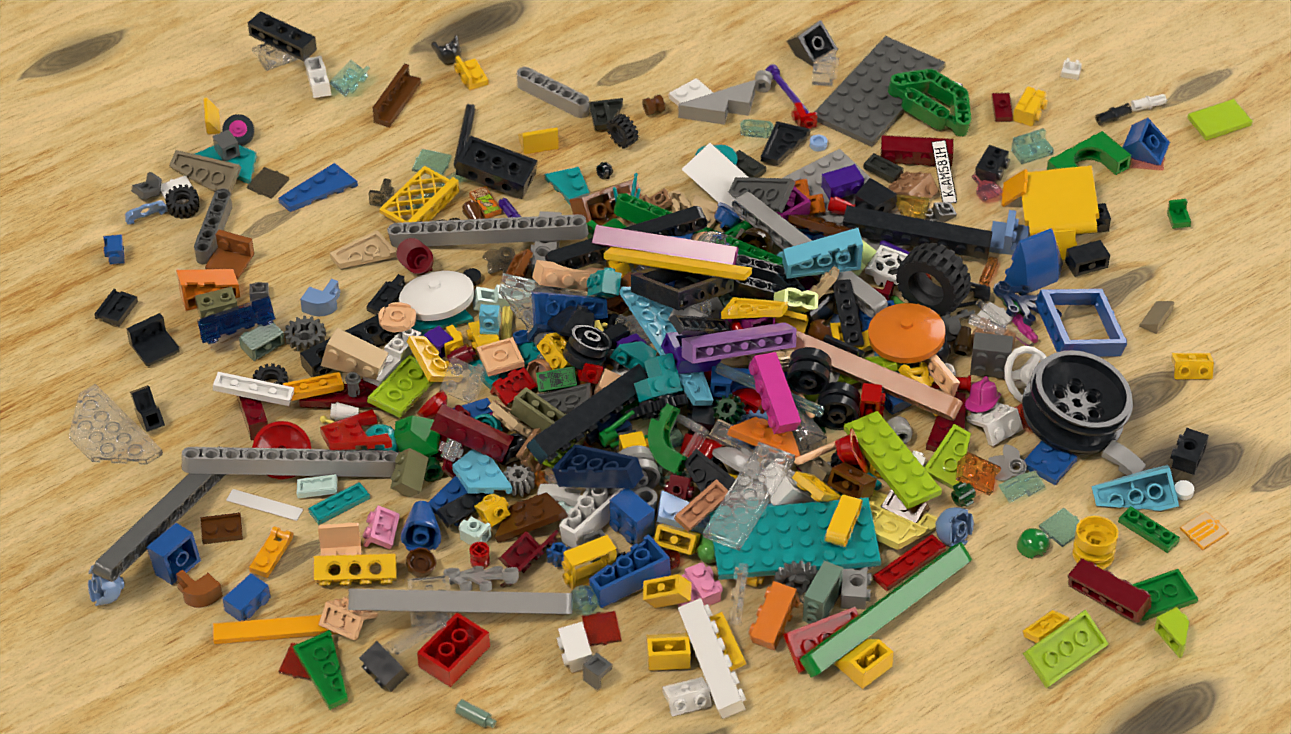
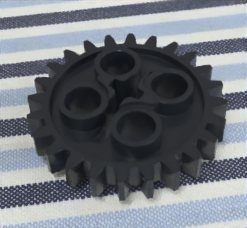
M671 394L657 397L656 401L653 399L644 401L638 407L626 411V414L632 410L634 411V414L628 418V421L641 418L642 420L658 418V414H660L666 404L676 408L687 405L689 403L687 395L673 396Z

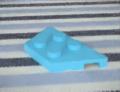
M472 449L453 464V472L468 493L494 494V490H506V494L512 493L511 484L495 461L483 453Z

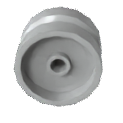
M631 446L618 452L619 454L634 456L639 459L644 477L633 489L629 488L634 493L640 488L647 487L653 489L659 483L660 473L648 447Z

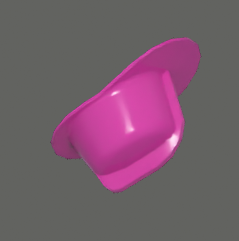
M987 376L981 381L973 383L970 395L965 403L966 409L971 412H985L992 409L1001 396L996 384L989 381Z

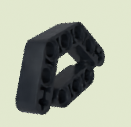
M737 255L735 265L752 268V274L744 281L734 279V291L729 292L731 297L774 301V293L787 288H796L801 292L807 291L796 278L786 277L783 266L745 255Z

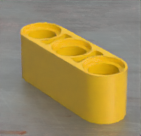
M844 494L841 496L827 529L825 542L846 547L860 514L863 500Z

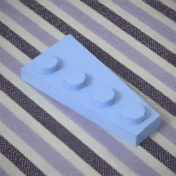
M662 490L656 522L683 528L674 518L690 502ZM709 515L691 531L712 536Z

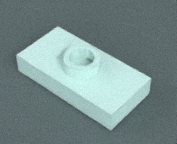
M337 475L297 479V497L306 498L337 494Z

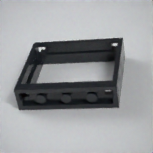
M651 267L631 274L632 293L678 311L734 291V279L657 267ZM687 276L701 280L699 283L681 289L666 285Z

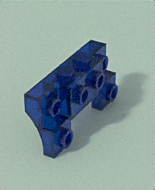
M267 296L198 319L197 322L202 343L207 342L209 345L218 342V338H221L223 334L231 335L236 333L238 329L252 328L256 323L257 325L262 324V326L270 325L276 319L271 298Z

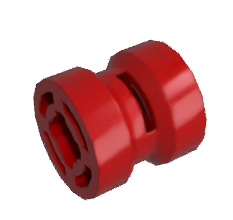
M481 541L473 543L469 549L471 566L487 568L490 565V549L488 544Z

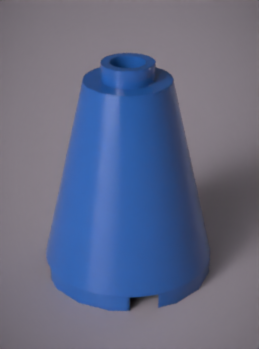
M417 501L413 504L401 531V542L408 551L419 547L427 548L428 550L434 548L435 550L441 543V532L431 504L426 501Z

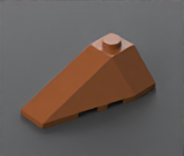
M633 179L569 199L573 215H583L586 218V223L593 220L600 226H603L613 218H617L618 216L614 214L616 202L613 187H616L618 194L626 193L631 195ZM637 181V185H636L635 195H636L637 189L639 188L638 181Z

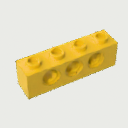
M396 554L314 556V581L319 583V586H331V583L339 582L341 586L352 585V582H360V585H372L373 581H380V584L383 585L392 584V581H397ZM374 565L381 566V572L377 575L371 573V568ZM334 566H338L341 569L340 573L336 576L330 574V569ZM353 566L361 567V572L358 575L350 573Z

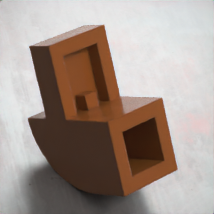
M184 570L176 574L177 587L183 593L184 603L188 606L195 608L207 607L223 597L221 584L209 573L196 581Z

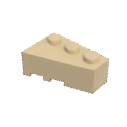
M336 328L327 343L321 366L347 373L356 372L359 376L376 380L386 363L389 353Z

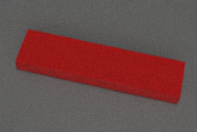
M931 534L874 574L873 580L887 592L946 550V545Z

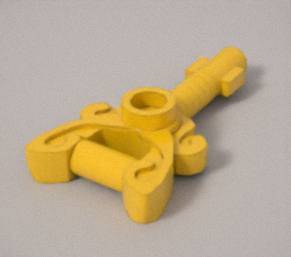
M922 362L916 368H910L903 364L898 369L901 375L931 387L934 382L933 377L929 376L928 366L925 362Z

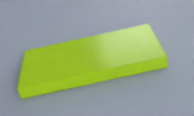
M408 355L369 395L367 402L401 418L434 382L428 381L416 358Z
M1084 610L1023 652V655L1045 688H1048L1109 645V643L1088 612Z

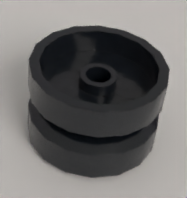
M577 325L570 333L569 341L563 350V356L569 364L580 370L583 369L585 363L603 367L612 341L608 335L598 328L589 325Z
M814 347L799 348L791 353L788 364L789 369L787 371L789 387L797 393L804 395H816L826 391L829 387L832 366L830 356L823 350Z
M845 382L829 383L827 390L818 395L816 410L818 422L832 430H844L845 424L857 420L861 400L858 389Z

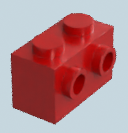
M863 383L859 418L876 411L883 417L884 406L881 405L885 403L886 393H882V385Z

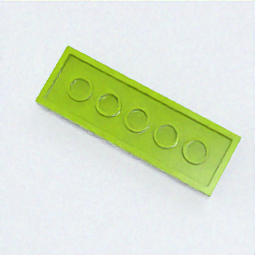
M878 411L844 425V431L847 435L850 434L851 428L855 431L862 453L907 509L941 495L942 489Z

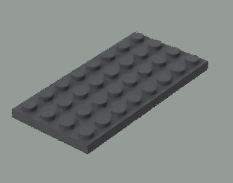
M885 36L814 111L817 113V122L873 147L905 111L901 106L903 99L892 97L888 93L891 76L924 69H934L940 73L945 67V62Z

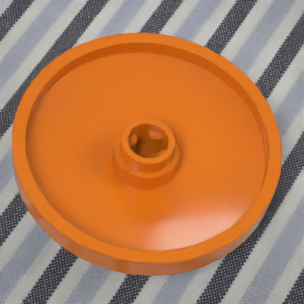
M913 303L895 304L879 311L872 318L868 328L869 343L872 349L884 359L897 363H917L929 359L942 348L945 341V325L942 318L926 306Z

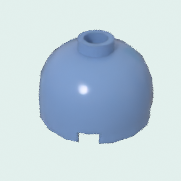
M952 507L940 514L935 525L937 536L942 543L950 547L959 542H962L964 545L967 544L968 541L965 539L968 534H972L974 526L973 515L968 513L969 510Z
M91 566L89 574H92V580H88L91 601H96L95 605L100 606L117 600L121 589L124 588L123 577L119 576L114 582H110L93 573V566Z

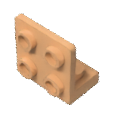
M359 523L318 526L321 556L362 555ZM334 566L331 569H337L340 567Z
M348 597L326 602L319 625L352 640H357L363 621L376 618L378 613L366 610H348Z

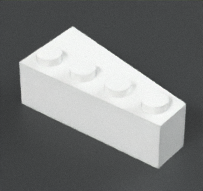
M586 488L584 494L580 495L576 500L577 504L575 507L571 508L567 513L568 517L563 519L559 525L562 542L574 548L583 544L584 535L602 529L610 521L609 499L625 488Z

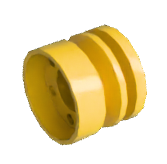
M1087 516L1081 519L1076 527L1072 551L1074 560L1078 563L1083 558L1086 561L1095 563L1101 569L1109 567L1114 561L1119 533L1117 526L1111 520L1101 516Z

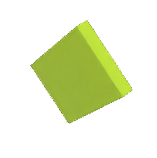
M1234 99L1189 113L1187 117L1205 140L1252 126L1253 122Z

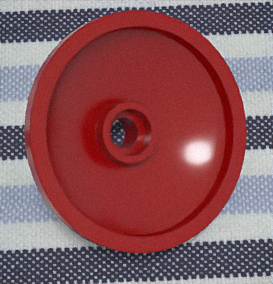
M276 421L264 426L255 436L252 448L312 449L306 432L298 425L288 421ZM266 475V476H268V477H270V478H273V479L285 480V479L293 478V477H295V476H297V475Z

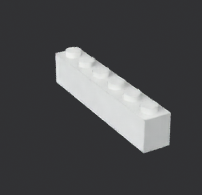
M701 598L678 607L722 719L745 710L743 701H746L742 689H737L736 684L739 683L735 671L732 673L729 667L733 665L728 654L724 656L722 650L726 648L722 638H717L716 636L719 630L715 621L711 622L709 616H712L709 605H704Z

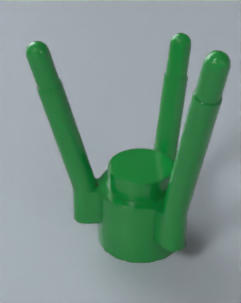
M633 410L610 427L598 433V438L604 447L610 445L611 448L619 445V441H616L618 434L615 429L620 427L634 414Z

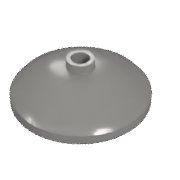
M720 447L712 452L717 459L755 480H758V476L764 471L760 463L751 456L753 452L744 447L741 450L733 447Z

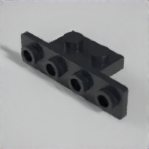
M836 280L832 287L843 341L854 347H863L861 320L859 321V307L855 303L851 280Z

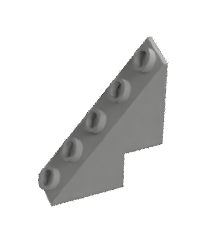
M756 80L679 103L678 118L725 125L728 113L749 116L755 96Z

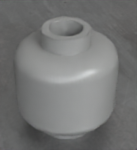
M900 416L888 420L887 423L903 443L909 442L913 434L909 422Z

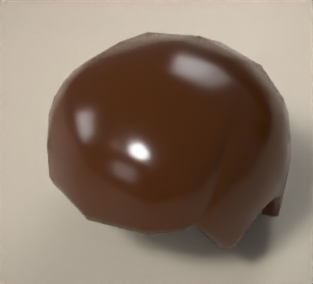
M815 319L810 323L807 335L823 341L824 336H832L830 326L822 324L825 320Z
M419 547L413 549L406 557V567L408 572L414 577H427L436 567L437 560L434 554L427 548Z

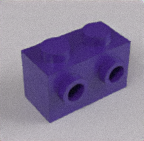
M855 164L822 174L821 188L829 200L830 197L835 198L837 196L843 198L856 194L864 185V177Z

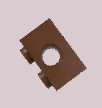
M844 462L832 467L827 485L847 496L870 498L873 495L877 479Z

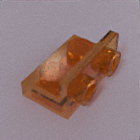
M967 452L957 463L956 480L961 483H969L974 489L990 496L994 492L995 476L1001 471V467Z

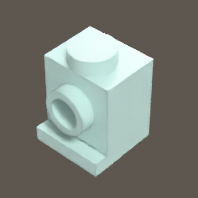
M470 517L468 521L463 520L460 523V540L469 545L478 541L487 543L492 537L491 524L489 523L485 524L473 517Z

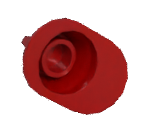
M851 428L849 435L835 441L837 455L843 463L859 465L863 472L868 474L867 462L859 447L856 433Z

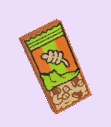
M486 186L469 192L471 200L479 204L484 219L502 214L501 208Z

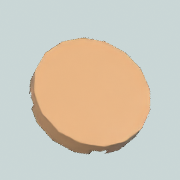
M390 303L388 307H383L378 313L380 326L389 332L395 333L409 330L416 322V311L407 303Z

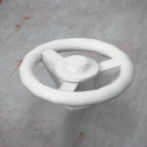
M1021 346L1014 349L1008 356L1004 367L1005 382L1008 390L1021 403L1023 395L1018 389L1022 388L1025 390L1031 380L1035 367L1039 361L1046 358V355L1035 347ZM1024 353L1032 354L1020 369L1012 371L1014 360L1019 355Z

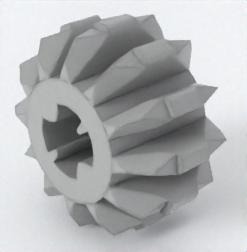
M514 464L513 468L507 467L506 471L503 472L512 486L514 497L517 494L521 496L524 493L530 494L531 489H534L535 474L530 467L525 468L524 464L521 466Z

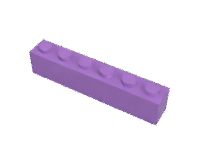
M784 322L682 338V357L693 364L796 347V328Z

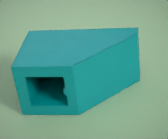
M642 341L620 344L610 355V358L628 369H632L637 364H640L646 371L644 361L654 358L657 350Z

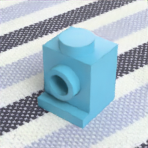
M481 304L479 312L480 334L499 335L501 325L500 305Z

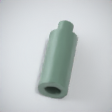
M463 699L457 704L456 714L483 728L487 726L494 728L496 725V720L492 719L490 713Z

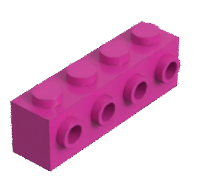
M773 352L754 356L749 364V371L754 377L755 388L761 396L762 408L766 410L770 428H772L774 434L796 430L801 423V419L777 353Z

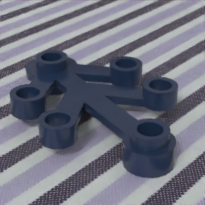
M1006 281L996 283L993 291L998 297L1003 298L1008 307L1006 313L1011 317H1015L1020 308L1024 315V324L1032 326L1036 317L1029 309L1040 314L1036 304L1032 303L1036 302L1039 293L1037 295H1028L1030 288L1027 285L1011 286ZM1012 300L1016 301L1019 308L1016 305H1014ZM1057 309V312L1061 318L1062 313Z

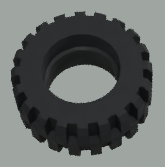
M924 243L916 246L900 263L896 271V282L899 283L897 286L899 291L902 292L904 300L906 299L909 303L926 306L942 317V315L945 316L954 312L968 296L971 289V276L967 272L968 267L966 264H963L960 256L957 257L955 252L946 249V246H937L936 243ZM926 273L933 276L942 287L933 283Z

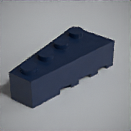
M574 444L552 468L559 487L633 489L644 477L638 457Z

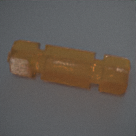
M990 256L988 258V263H986L980 276L979 284L989 285V280H991L998 264L996 257Z

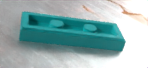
M358 482L309 507L308 511L317 524L320 525L369 500L370 494Z

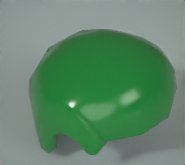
M1037 528L1026 529L1021 533L1017 541L1018 551L1021 555L1030 559L1036 555L1043 556L1050 546L1048 536L1044 531Z

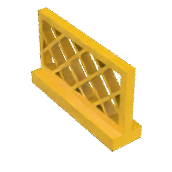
M423 166L379 209V213L397 223L430 221L459 193V180L454 177L448 179L434 170ZM425 173L432 177L429 179H421V177ZM443 182L445 184L443 187H435V183ZM433 183V188H422V184ZM420 185V189L410 190V187ZM434 193L433 197L424 198V194ZM421 194L422 199L411 200V195ZM401 196H409V200L398 201ZM415 204H423L420 209H413L412 207ZM410 205L411 210L400 211L399 206ZM389 207H397L398 211L390 212L387 209ZM404 215H412L408 221L401 218Z

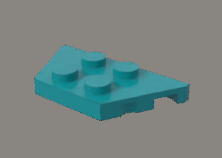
M214 145L195 153L196 155L223 161L215 151ZM239 145L240 156L225 162L240 165L241 170L237 180L250 185L252 183V173H254L257 154L255 151Z

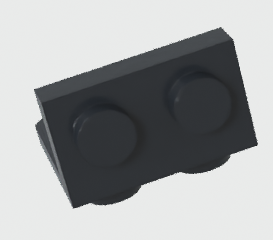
M161 313L126 328L130 346L146 366H151L179 352V346L166 331L164 317Z

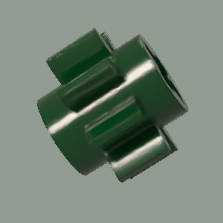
M959 482L953 486L954 491L951 493V498L956 505L967 507L974 503L972 498L976 496V492L971 484Z

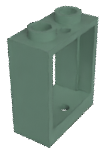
M827 561L823 562L804 595V622L811 624L829 616L842 591L843 567Z

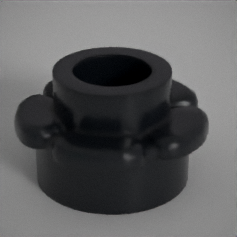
M601 162L596 167V172L601 179H609L613 169L607 162Z

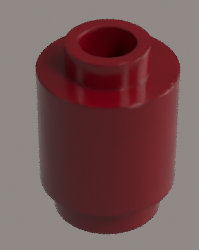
M465 344L452 350L447 355V358L452 368L455 369L475 361L477 353L472 345Z

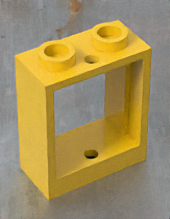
M608 535L563 552L564 561H562L564 573L562 577L565 584L569 585L573 591L590 585L589 578L605 566L616 562L617 549ZM601 557V560L575 570V567Z

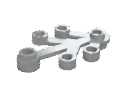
M475 566L464 571H460L458 568H448L443 571L444 575H442V580L447 582V584L457 583L460 585V591L472 590L471 581L479 585L480 591L492 590L490 579H503L506 584H513L519 578L518 568L509 567L503 569L502 566H494L484 570L483 566Z

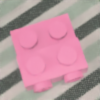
M702 562L685 569V573L681 576L691 582V602L701 598L704 605L708 604L710 606L721 601L722 585L719 581H714L713 571L710 566L706 567ZM690 602L680 603V604H677V605L680 607V606H683V605L688 604V603H690Z

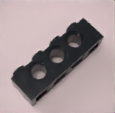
M262 11L247 22L249 36L301 61L308 59L317 50L315 36Z

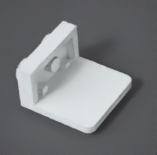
M998 402L988 411L972 412L971 415L966 417L968 423L984 428L988 445L991 446L1023 430L1018 409Z

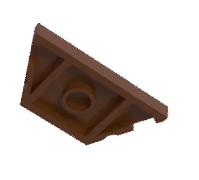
M547 492L535 495L532 498L510 505L508 509L510 515L502 520L494 538L497 543L519 536L526 531L529 532L568 517V514Z

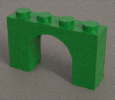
M1101 131L1079 142L1070 149L1064 150L1057 156L1051 157L1047 163V170L1078 167L1076 163L1080 161L1094 160L1100 162L1117 175L1129 168L1131 154L1105 132Z

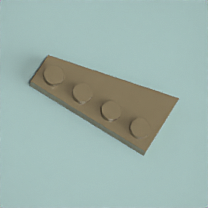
M175 150L169 165L171 169L213 192L225 188L231 193L241 170L238 164Z

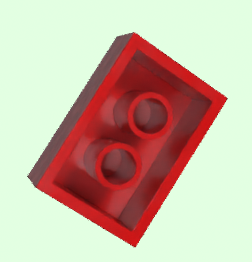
M456 612L417 651L418 667L451 687L490 648L489 632Z

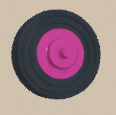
M242 114L228 117L222 126V132L229 130L241 146L248 144L253 139L255 133L253 122Z

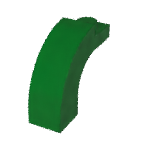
M666 404L660 412L659 421L653 418L650 421L648 445L654 459L663 468L682 476L685 469L683 463L688 457L678 453L670 441V432L680 409Z

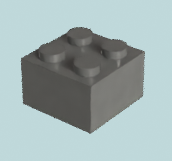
M975 332L970 375L1005 379L1004 367L1008 356L1012 353L1013 336Z

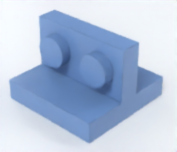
M1009 210L1007 223L993 221L991 229L993 233L989 252L1013 255L1018 242L1028 238L1029 226L1018 224L1019 219L1016 218V211Z

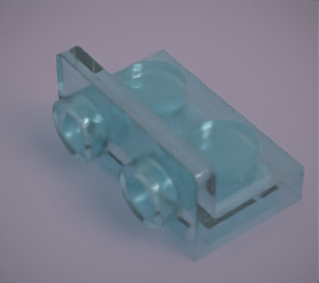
M1044 128L1013 138L1011 151L1021 164L1053 155L1054 149L1045 138L1046 130Z

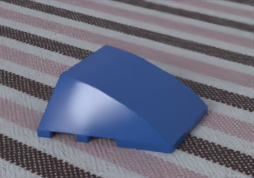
M1051 228L1018 242L1011 258L1013 261L1011 267L1005 271L1006 277L1004 281L1008 282L1011 286L1027 285L1030 288L1029 293L1058 282L1063 261Z

